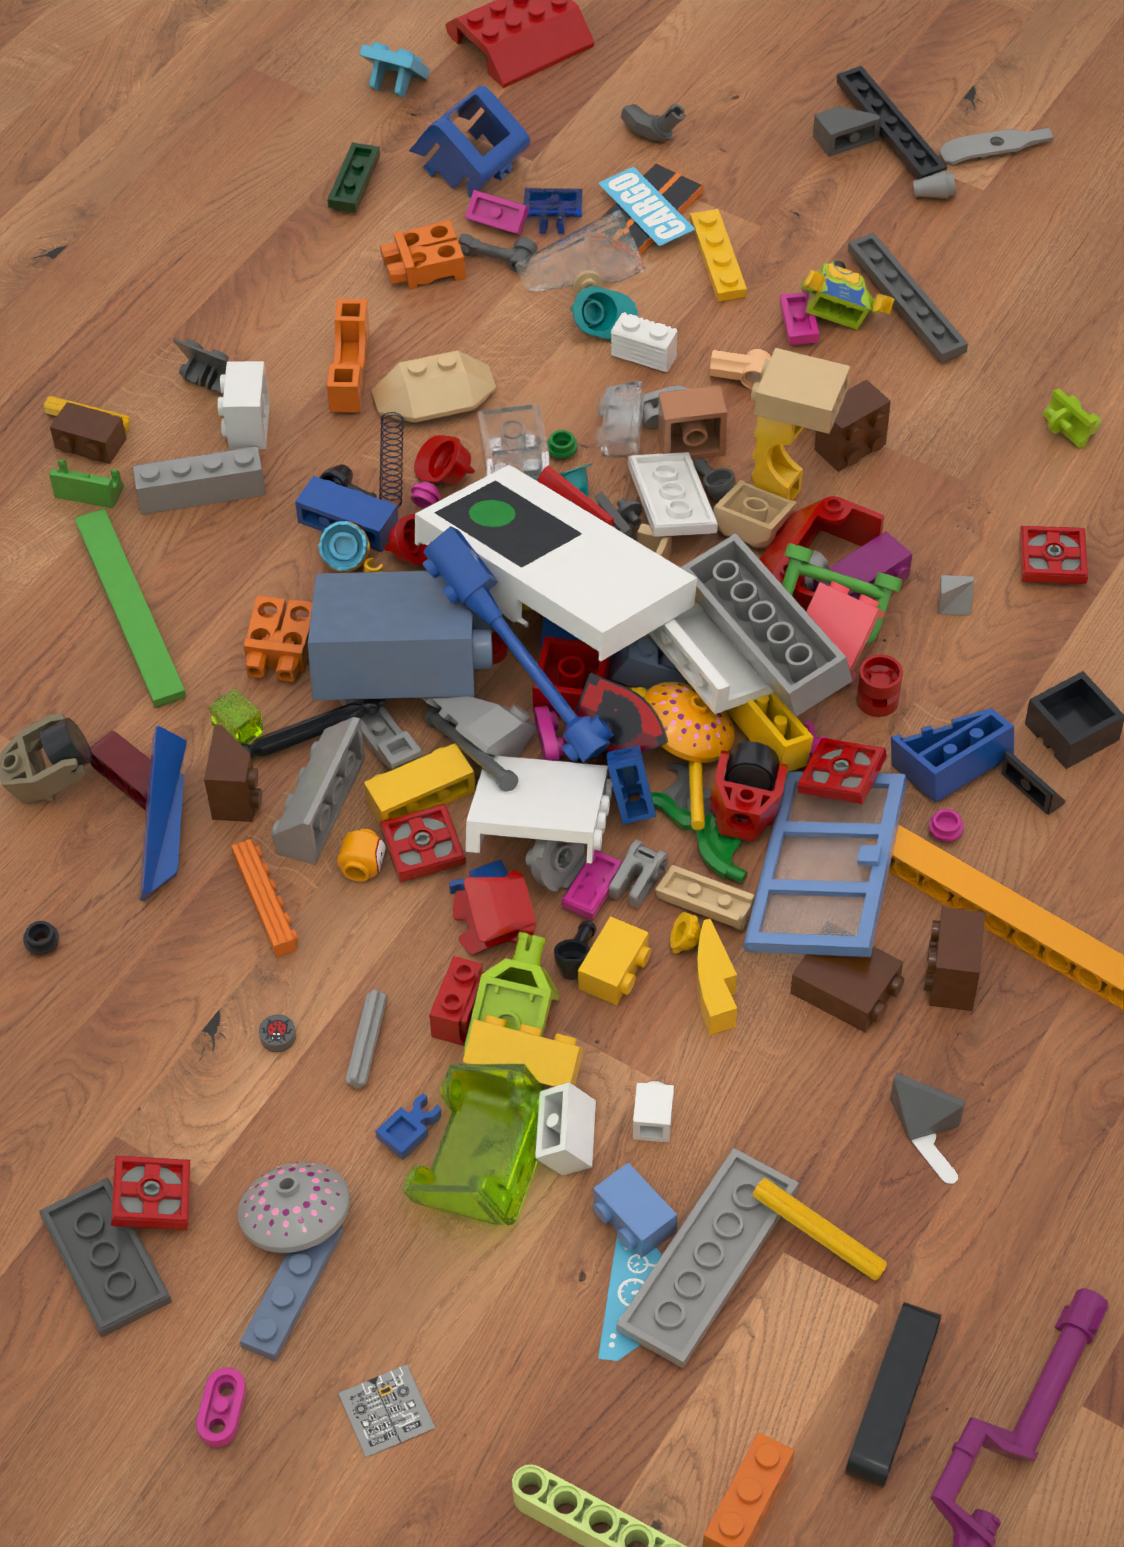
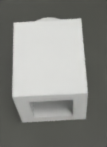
M658 1081L637 1083L633 1116V1140L670 1143L674 1085H665Z

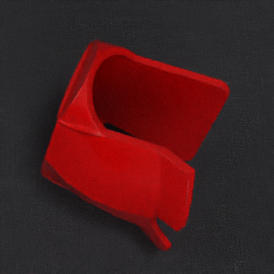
M512 870L506 877H468L464 880L465 890L456 891L453 902V918L457 921L467 922L468 930L459 936V941L472 955L508 941L517 944L519 932L527 933L531 936L534 935L536 920L525 878L519 871Z

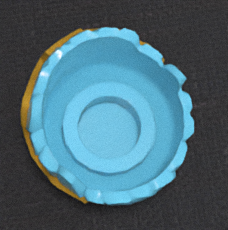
M348 521L332 523L324 529L318 547L320 556L329 565V568L336 572L349 573L364 564L370 551V542L366 533L358 525Z

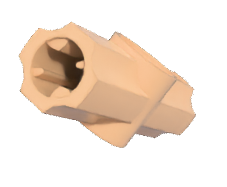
M761 349L750 350L747 355L713 350L709 376L741 380L745 387L753 389L754 383L756 381L760 382L762 379L761 370L765 359L770 360L772 356Z

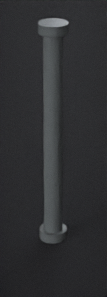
M431 707L426 711L424 716L425 722L430 727L438 728L453 743H456L461 750L497 780V785L500 789L507 792L516 788L518 776L511 770H505L487 753L461 735L455 729V725L438 714L441 709Z

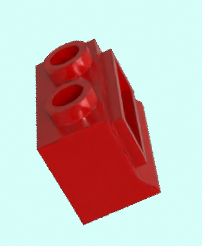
M453 956L429 1014L431 1037L465 1046L481 975L485 973L483 972L482 963Z

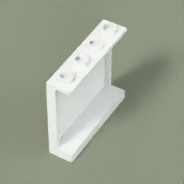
M699 604L694 605V607L648 633L714 714L774 693Z
M489 755L505 770L513 771L518 776V784L515 789L505 792L498 787L497 780L482 768L466 820V852L480 853L484 836L487 834L587 844V863H592L594 851H601L602 837L606 827V816L609 815L610 800H612L613 796L612 780L608 779V766Z

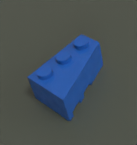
M992 708L951 719V725L933 729L932 726L921 728L920 734L903 738L901 734L891 737L892 766L901 774H905L910 782L935 803L1003 762L1006 751L1009 750L1014 754V725Z

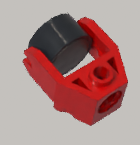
M747 741L732 747L730 755L728 751L721 750L710 797V810L716 817L715 823L721 835L754 842L763 833L764 828L774 822L783 794L788 765L779 763V757L769 746L759 742ZM736 817L744 818L747 820L740 822L736 819Z

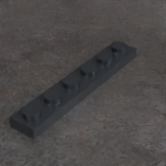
M862 66L837 74L836 83L860 111L880 116V136L917 180L944 170L947 171V166Z

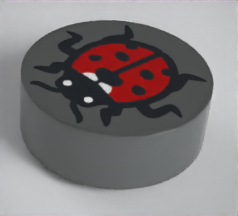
M279 1014L267 1017L259 1027L260 1041L267 1050L272 1052H282L289 1049L296 1040L293 1021L289 1017Z

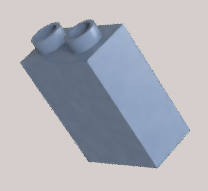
M428 571L316 574L308 636L313 700L474 696L475 670L493 669V627L489 626L460 601L453 604L442 590L448 585L442 576L439 575L435 579Z

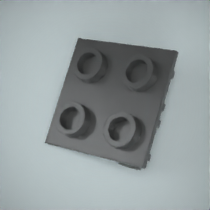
M174 338V343L189 359L187 364H182L179 370V374L183 376V379L201 387L206 386L207 389L223 395L224 393H221L220 376L221 374H226L229 357L215 349H212L211 352L206 351L193 340L187 339L186 342Z

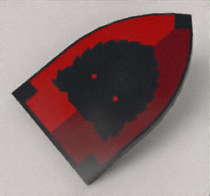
M594 673L589 674L575 714L578 717L590 716L591 718L599 715L609 726L614 736L609 739L611 744L604 752L608 753L640 745L642 753H646L668 742L662 721L653 707L642 696L625 686Z

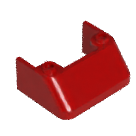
M826 497L793 512L759 560L782 584L790 558L784 556L788 543L809 548L820 530L862 547L882 534L884 515L840 497ZM799 574L792 597L807 611L815 592L802 587L806 576Z

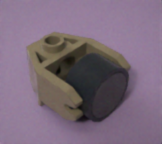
M63 713L48 715L20 730L0 753V780L2 786L22 803H35L40 800L53 801L55 800L54 794L80 781L86 773L84 766L91 763L93 758L89 744L78 725L70 718H65ZM41 749H44L52 766L46 768Z

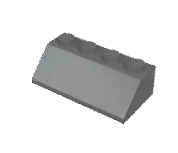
M258 446L133 465L141 514L266 495Z
M352 717L324 729L320 740L313 743L310 751V761L307 767L301 768L296 790L288 795L283 817L281 820H276L272 829V839L275 840L278 855L316 865L365 760L360 718Z

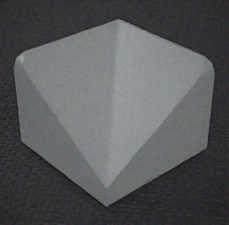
M941 575L938 593V614L967 616L971 614L974 577Z

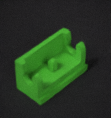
M58 459L59 470L52 468L49 473L55 498L114 508L124 487L118 470L111 469L112 478L68 470L67 462Z

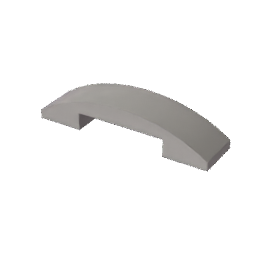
M363 699L340 700L342 706L349 703L361 704ZM384 706L380 708L376 715L367 716L364 714L360 719L363 740L373 753L389 768L394 769L423 755L422 750L407 731H401Z

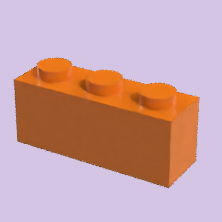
M760 1432L757 1433L703 1535V1547H752L792 1471L794 1449Z

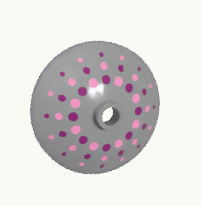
M307 1161L286 1163L265 1172L247 1188L239 1203L238 1221L245 1237L255 1246L277 1253L297 1252L318 1245L340 1228L349 1212L350 1193L344 1178L327 1165Z

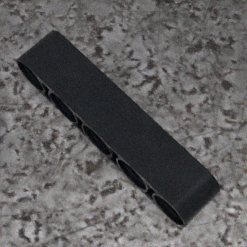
M907 1302L903 1303L845 1470L846 1475L884 1488L937 1334L941 1314Z

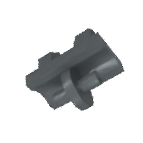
M603 492L597 494L595 499L598 502V506L614 518V528L637 541L628 524L632 523L633 526L640 524L641 504L637 500L626 501L622 498L618 500L617 505L619 508L616 510Z

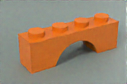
M337 299L334 363L329 364L327 380L330 412L360 413L370 327L367 299Z

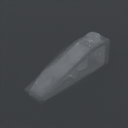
M619 210L580 228L515 264L527 292L574 286L577 275L585 270L598 273L603 283L621 282L646 270L625 218Z

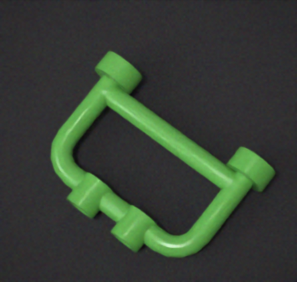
M791 543L787 545L784 556L790 558L782 586L791 596L800 574L831 584L833 581L849 588L850 591L874 598L879 602L877 608L886 613L892 591L899 592L903 579L878 572L874 584L809 564L813 550ZM884 616L882 619H877L865 646L876 639Z

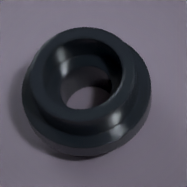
M36 921L27 927L23 936L25 948L30 953L45 955L57 947L59 934L57 929L50 923Z

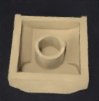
M740 480L714 506L713 513L718 523L717 530L727 537L736 533L742 541L749 543L754 548H766L776 537L777 531L792 514L797 502Z

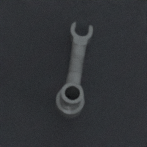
M461 234L458 240L463 255L481 254L509 261V268L517 273L525 271L528 262L534 259L538 250L536 243L526 237L518 238L511 249L482 243L469 234Z

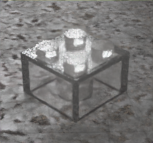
M539 404L477 411L479 439L486 476L507 465L513 466L529 477L539 476L542 470L549 465V448Z

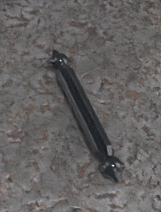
M386 698L363 699L361 704L349 703L260 736L251 745L247 743H242L241 745L250 753L251 760L254 756H267L323 734L324 729L352 717L361 719L364 714L374 716L387 701Z

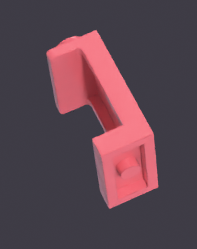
M833 581L830 586L819 583L806 612L846 656L852 682L849 684L852 685L857 675L853 671L877 619H882L885 613L877 608L879 602L862 594L859 600L848 595L849 588Z

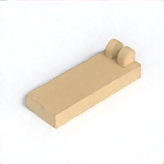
M671 865L655 889L658 899L730 925L739 931H742L746 926V920H750L755 900L754 894L675 865Z

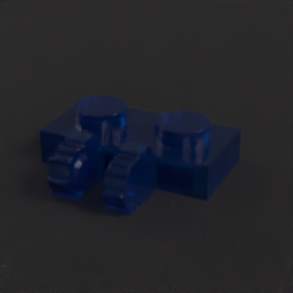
M525 188L524 205L529 207L527 217H540V233L546 234L547 217H558L556 222L558 234L565 233V217H582L583 189Z

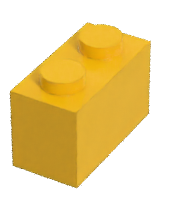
M610 916L578 969V989L617 1006L623 994L628 995L631 992L638 968H644L649 961L652 949L648 947L649 932Z

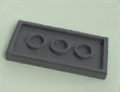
M108 1178L39 1211L101 1337L172 1302L135 1228L111 1226L113 1186Z

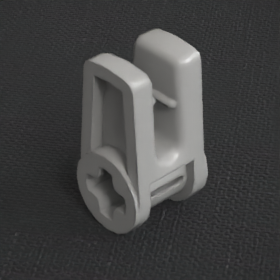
M638 839L631 844L623 863L609 885V897L619 900L625 890L629 889L632 879L639 876L636 883L631 885L629 893V905L637 910L655 882L664 873L669 860V853L663 850L656 852L644 846V842Z

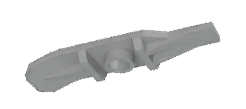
M1049 128L1027 132L1008 129L956 138L944 143L939 151L944 163L955 165L971 158L980 157V159H985L990 155L1009 152L1017 154L1023 148L1041 142L1053 141V135Z

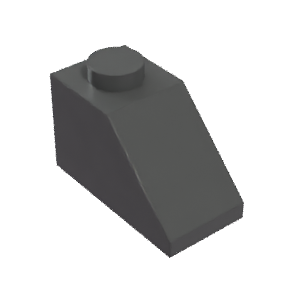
M838 106L814 114L813 137L825 153L831 157L878 141L881 118L877 114Z

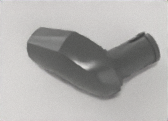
M633 104L623 108L621 119L634 133L653 141L662 142L671 138L673 134L672 129L685 119L686 114H682L685 111L678 104L671 105L662 116L650 115L638 105Z

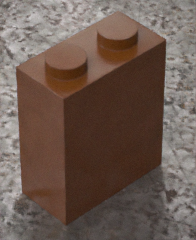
M829 923L820 934L852 936ZM875 947L872 949L871 957L806 954L792 974L790 994L866 1033L873 1021L879 1023L887 1009L886 1001L890 995L896 997L900 992L905 980L901 976L903 961Z

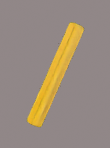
M767 1178L760 1180L752 1194L754 1198L872 1280H877L886 1269L887 1262Z

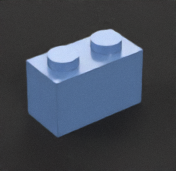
M629 1163L593 1188L594 1205L592 1207L596 1216L604 1224L609 1222L617 1231V1236L623 1246L628 1250L634 1249L641 1258L677 1232V1214Z

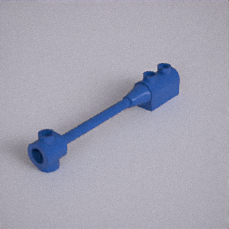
M450 526L425 548L424 554L428 559L423 562L424 567L433 578L436 579L439 575L442 576L448 584L442 590L453 604L460 601L489 626L494 628L564 720L567 727L563 737L567 743L562 746V749L574 763L578 759L583 764L592 761L611 744L609 739L614 736L613 732L599 715H595L593 718L590 716L578 717L503 619L502 612L489 591L498 583V580L460 530Z

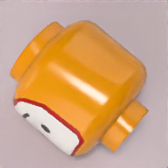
M360 829L348 832L343 837L337 856V865L343 872V875L350 880L363 882L374 878L380 872L386 846L383 840L372 830Z

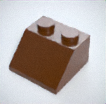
M215 724L204 777L212 820L253 822L255 809H260L262 803V790L257 788L258 768H253L250 753L222 725Z

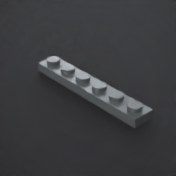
M875 233L848 243V252L882 293L894 298L893 306L940 362L967 352L968 343Z

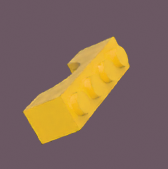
M760 416L757 417V426L754 431L756 448L753 452L755 469L751 480L754 481V486L791 501L795 499L802 488L803 468L792 460L786 452L784 445H791L804 427Z

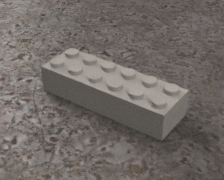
M736 533L681 567V569L697 578L695 593L697 603L795 717L852 682L846 656Z

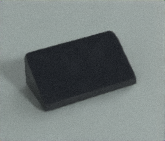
M1009 750L1004 753L1001 774L1041 810L1050 815L1065 804L1066 800Z

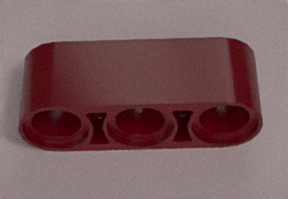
M111 730L90 747L93 758L90 764L98 773L146 810L150 759L118 733Z

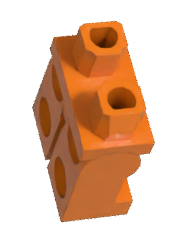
M450 220L406 231L404 234L402 231L394 232L395 242L380 245L384 265L389 264L387 265V272L391 285L406 281L410 290L418 288L417 284L426 285L435 279L453 276L455 281L466 279L464 256Z
M256 596L247 638L243 645L246 657V670L249 677L262 678L265 675L266 668L276 669L277 678L281 681L294 682L298 672L305 673L306 661L309 658L308 636L312 602L289 599L286 606V600L283 598ZM272 606L277 609V612H265L264 607ZM304 610L309 613V616H296V611Z

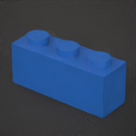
M315 476L311 478L295 501L298 523L324 531L330 524L335 522H352L366 533L370 542V549L381 553L389 542L388 538L391 529L399 520L397 505Z

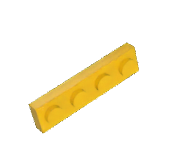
M719 209L690 213V224L695 228L693 232L717 301L721 302L747 297V287Z

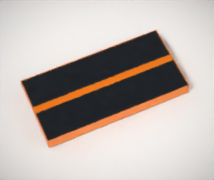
M655 163L643 175L680 214L703 193L702 184L658 163ZM617 202L590 227V236L635 258H638L654 242Z

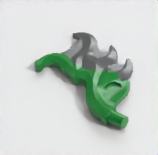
M684 763L670 764L669 770L676 772L678 778L674 784L664 791L652 793L654 807L661 810L680 829L694 831L697 837L699 854L704 864L712 872L724 880L730 878L743 884L747 878L748 871L735 866L732 861V856L742 844L743 839L719 833L715 823L716 817L710 810L712 790L704 787L705 827L701 830H694L691 827L689 765ZM736 817L738 821L742 820V818Z

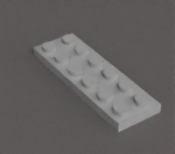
M733 1148L617 1322L616 1331L677 1366L684 1368L781 1217L753 1197L752 1194L760 1180L767 1178L794 1197L798 1191L799 1182Z

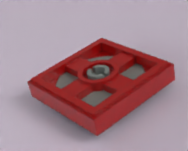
M1020 527L1022 582L1087 584L1088 565L1085 528Z
M821 738L797 784L798 792L800 794L863 804L887 757L886 748Z
M446 804L380 822V828L399 882L466 864V857Z
M115 1155L111 1226L187 1230L190 1160Z

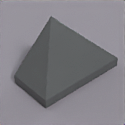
M896 1073L894 1076L890 1100L910 1140L959 1127L965 1100L899 1073Z

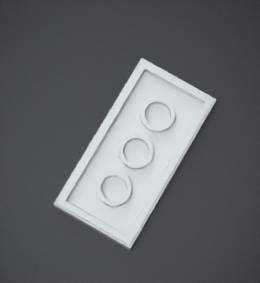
M688 452L628 456L627 465L654 537L717 533V520Z

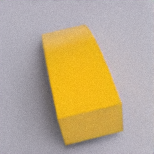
M709 918L703 920L699 937L697 991L702 1017L710 1036L736 1027L737 1006L731 995L736 994L737 973Z

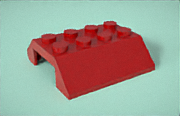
M494 0L446 23L448 35L457 44L461 43L460 35L465 34L487 56L488 74L502 88L508 87L594 47V40L580 8L573 0Z

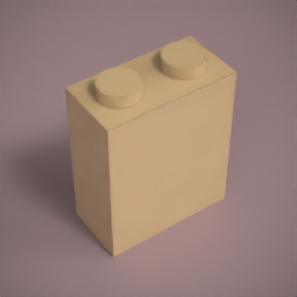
M775 348L771 359H765L763 363L761 381H756L752 389L751 400L755 401L754 415L830 434L848 391L850 366Z

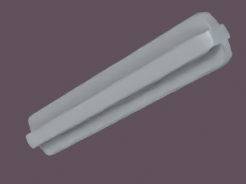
M372 990L366 995L345 1079L346 1084L353 1086L355 1089H361L362 1086L367 1084L380 1032L387 995L379 992V990Z

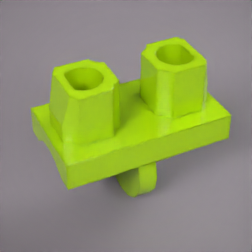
M1060 389L1053 390L1051 402L1042 414L1049 421L1048 429L1053 433H1063L1078 448L1084 447L1090 435L1096 434L1101 424V419L1094 413L1088 414L1081 408L1080 400L1074 395L1067 396Z

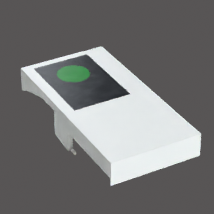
M511 465L505 466L415 514V544L417 546L420 544L429 545L450 526L460 530L498 580V583L489 591L503 615L514 623L518 622L524 627H528L529 622L522 618V603L599 651L600 661L620 651L695 605L697 582L695 576Z

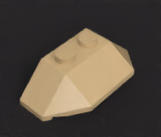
M457 350L398 363L371 390L378 416L382 417L385 413L396 412L402 415L404 421L416 423L475 410L486 401L490 394L493 395L497 391V387L489 365ZM389 413V414H386V415L383 416V417H386V416H388V415H398V414ZM390 416V417H392V418H394V419L402 420V419H401L400 417H398V416Z

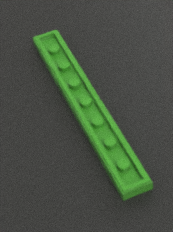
M105 508L76 517L75 522L154 707L156 708L185 698V689Z

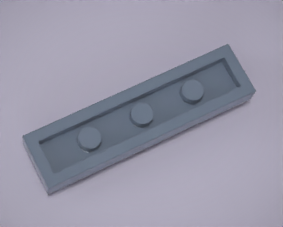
M343 1225L333 1235L318 1245L286 1254L240 1340L241 1348L275 1362L277 1361L344 1233Z

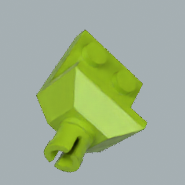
M519 932L515 955H513L512 960L505 958L481 975L463 1053L466 1051L473 1020L484 1022L486 1015L507 1020L505 1027L519 1031L521 1024L542 1029L540 1037H543L551 1000L558 1001L560 996L548 971L540 966L546 938Z

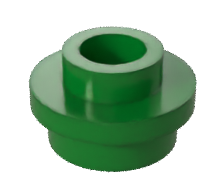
M557 430L547 440V451L554 458H569L576 453L578 448L577 440L567 430Z

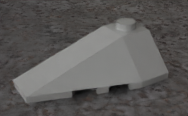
M471 696L421 697L429 705L441 709L438 713L441 717L456 724L455 729L487 754L518 758L538 728L528 720L530 714L516 705L509 708Z

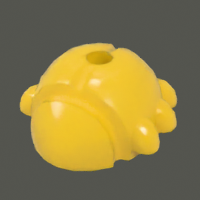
M683 912L676 919L670 935L672 953L678 954L681 951L691 950L699 943L701 927L696 915Z

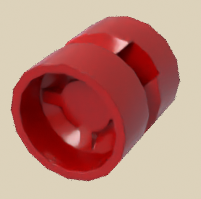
M878 654L866 658L861 663L856 701L858 707L864 713L870 716L883 717L890 715L898 708L903 669L896 659L888 655Z

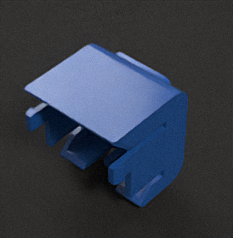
M478 86L432 123L409 151L425 157L435 144L438 143L440 148L423 168L431 177L438 171L453 189L466 176L469 179L466 186L471 198L474 190L480 191L493 177L502 180L506 176L504 173L509 174L513 170L511 165L529 147L530 138L524 128L487 87ZM480 108L484 110L483 114L468 131L476 140L484 135L494 146L484 156L477 151L453 123L458 117L470 120Z

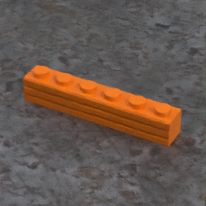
M252 839L231 845L234 860L275 957L297 951L295 943L298 941L295 929H290L289 927L291 920L288 912L283 913L282 911L284 907L280 895L276 896L274 892L277 890L273 878L269 879L267 876L270 872L267 863L261 862L260 858L263 856L259 845L255 846Z

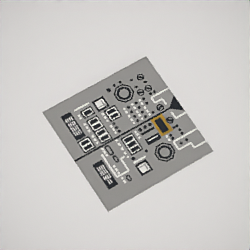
M407 1364L338 1393L365 1457L435 1428Z

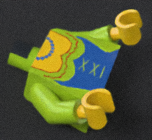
M833 261L830 264L825 263L820 271L811 270L809 275L800 283L801 291L806 294L809 293L805 309L806 313L856 330L868 313L883 312L890 315L894 303V298L882 294H877L876 299H873L866 289L864 278L858 273L847 270L846 265L842 261Z

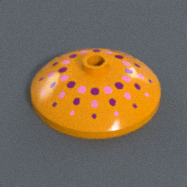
M659 683L651 687L643 697L653 707L662 721L668 742L661 747L671 754L692 762L708 763L719 760L721 750L729 752L735 739V730L728 712L723 711L714 714L689 683Z

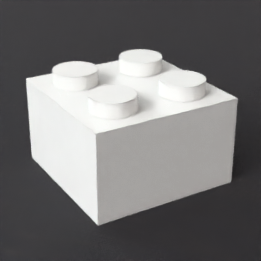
M264 361L227 362L226 374H221L220 390L224 394L223 397H218V415L224 416L221 421L222 437H227L229 450L258 446V449H266L270 399Z

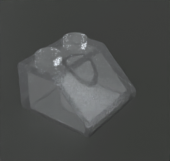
M632 381L606 387L605 397H599L598 416H603L602 428L597 427L595 445L601 446L602 456L628 458L630 455L640 454L644 408L642 381Z

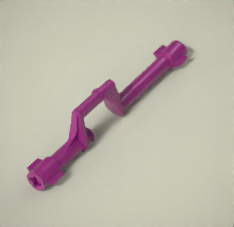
M1085 1288L1078 1289L1070 1305L1064 1307L1054 1327L1061 1331L1013 1432L977 1418H969L958 1442L954 1443L951 1457L930 1497L937 1509L952 1526L954 1534L953 1547L995 1546L996 1541L994 1537L1001 1525V1521L995 1515L983 1509H975L970 1516L954 1501L981 1446L1011 1459L1034 1462L1038 1453L1035 1450L1086 1344H1090L1093 1341L1108 1310L1109 1303L1097 1292Z

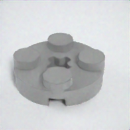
M537 839L534 847L526 854V864L528 867H531V873L536 883L552 891H558L561 887L569 888L587 861V856H584V845L587 844Z

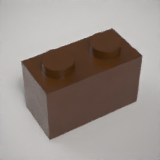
M66 402L50 426L55 449L107 464L112 462L126 440L122 417Z

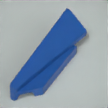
M160 726L155 727L152 737L150 772L148 775L140 900L144 901L162 884L174 878L178 872L184 774L179 773L187 740Z

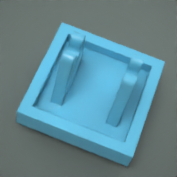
M373 42L372 46L362 44L359 55L373 64L369 87L379 90L386 70L398 72L394 93L404 97L412 76L428 79L430 69L422 64L423 59L415 57L414 53L404 49H398L395 52L389 50L388 46Z

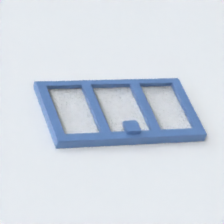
M788 772L778 813L775 816L743 948L748 952L871 957L907 786L906 775L878 773L864 803L858 804L800 794L797 784L803 772Z

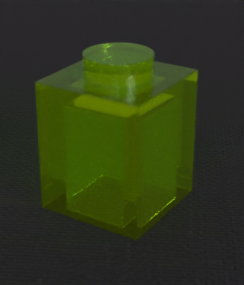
M235 688L225 696L217 698L209 706L213 728L215 724L222 725L240 744L249 743L264 732L260 711Z

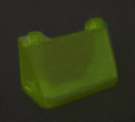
M450 1064L445 1079L441 1084V1096L452 1111L431 1170L426 1166H415L405 1179L402 1191L412 1202L494 1225H513L516 1222L538 1162L535 1159L539 1095L540 1091L545 1090L525 1064Z

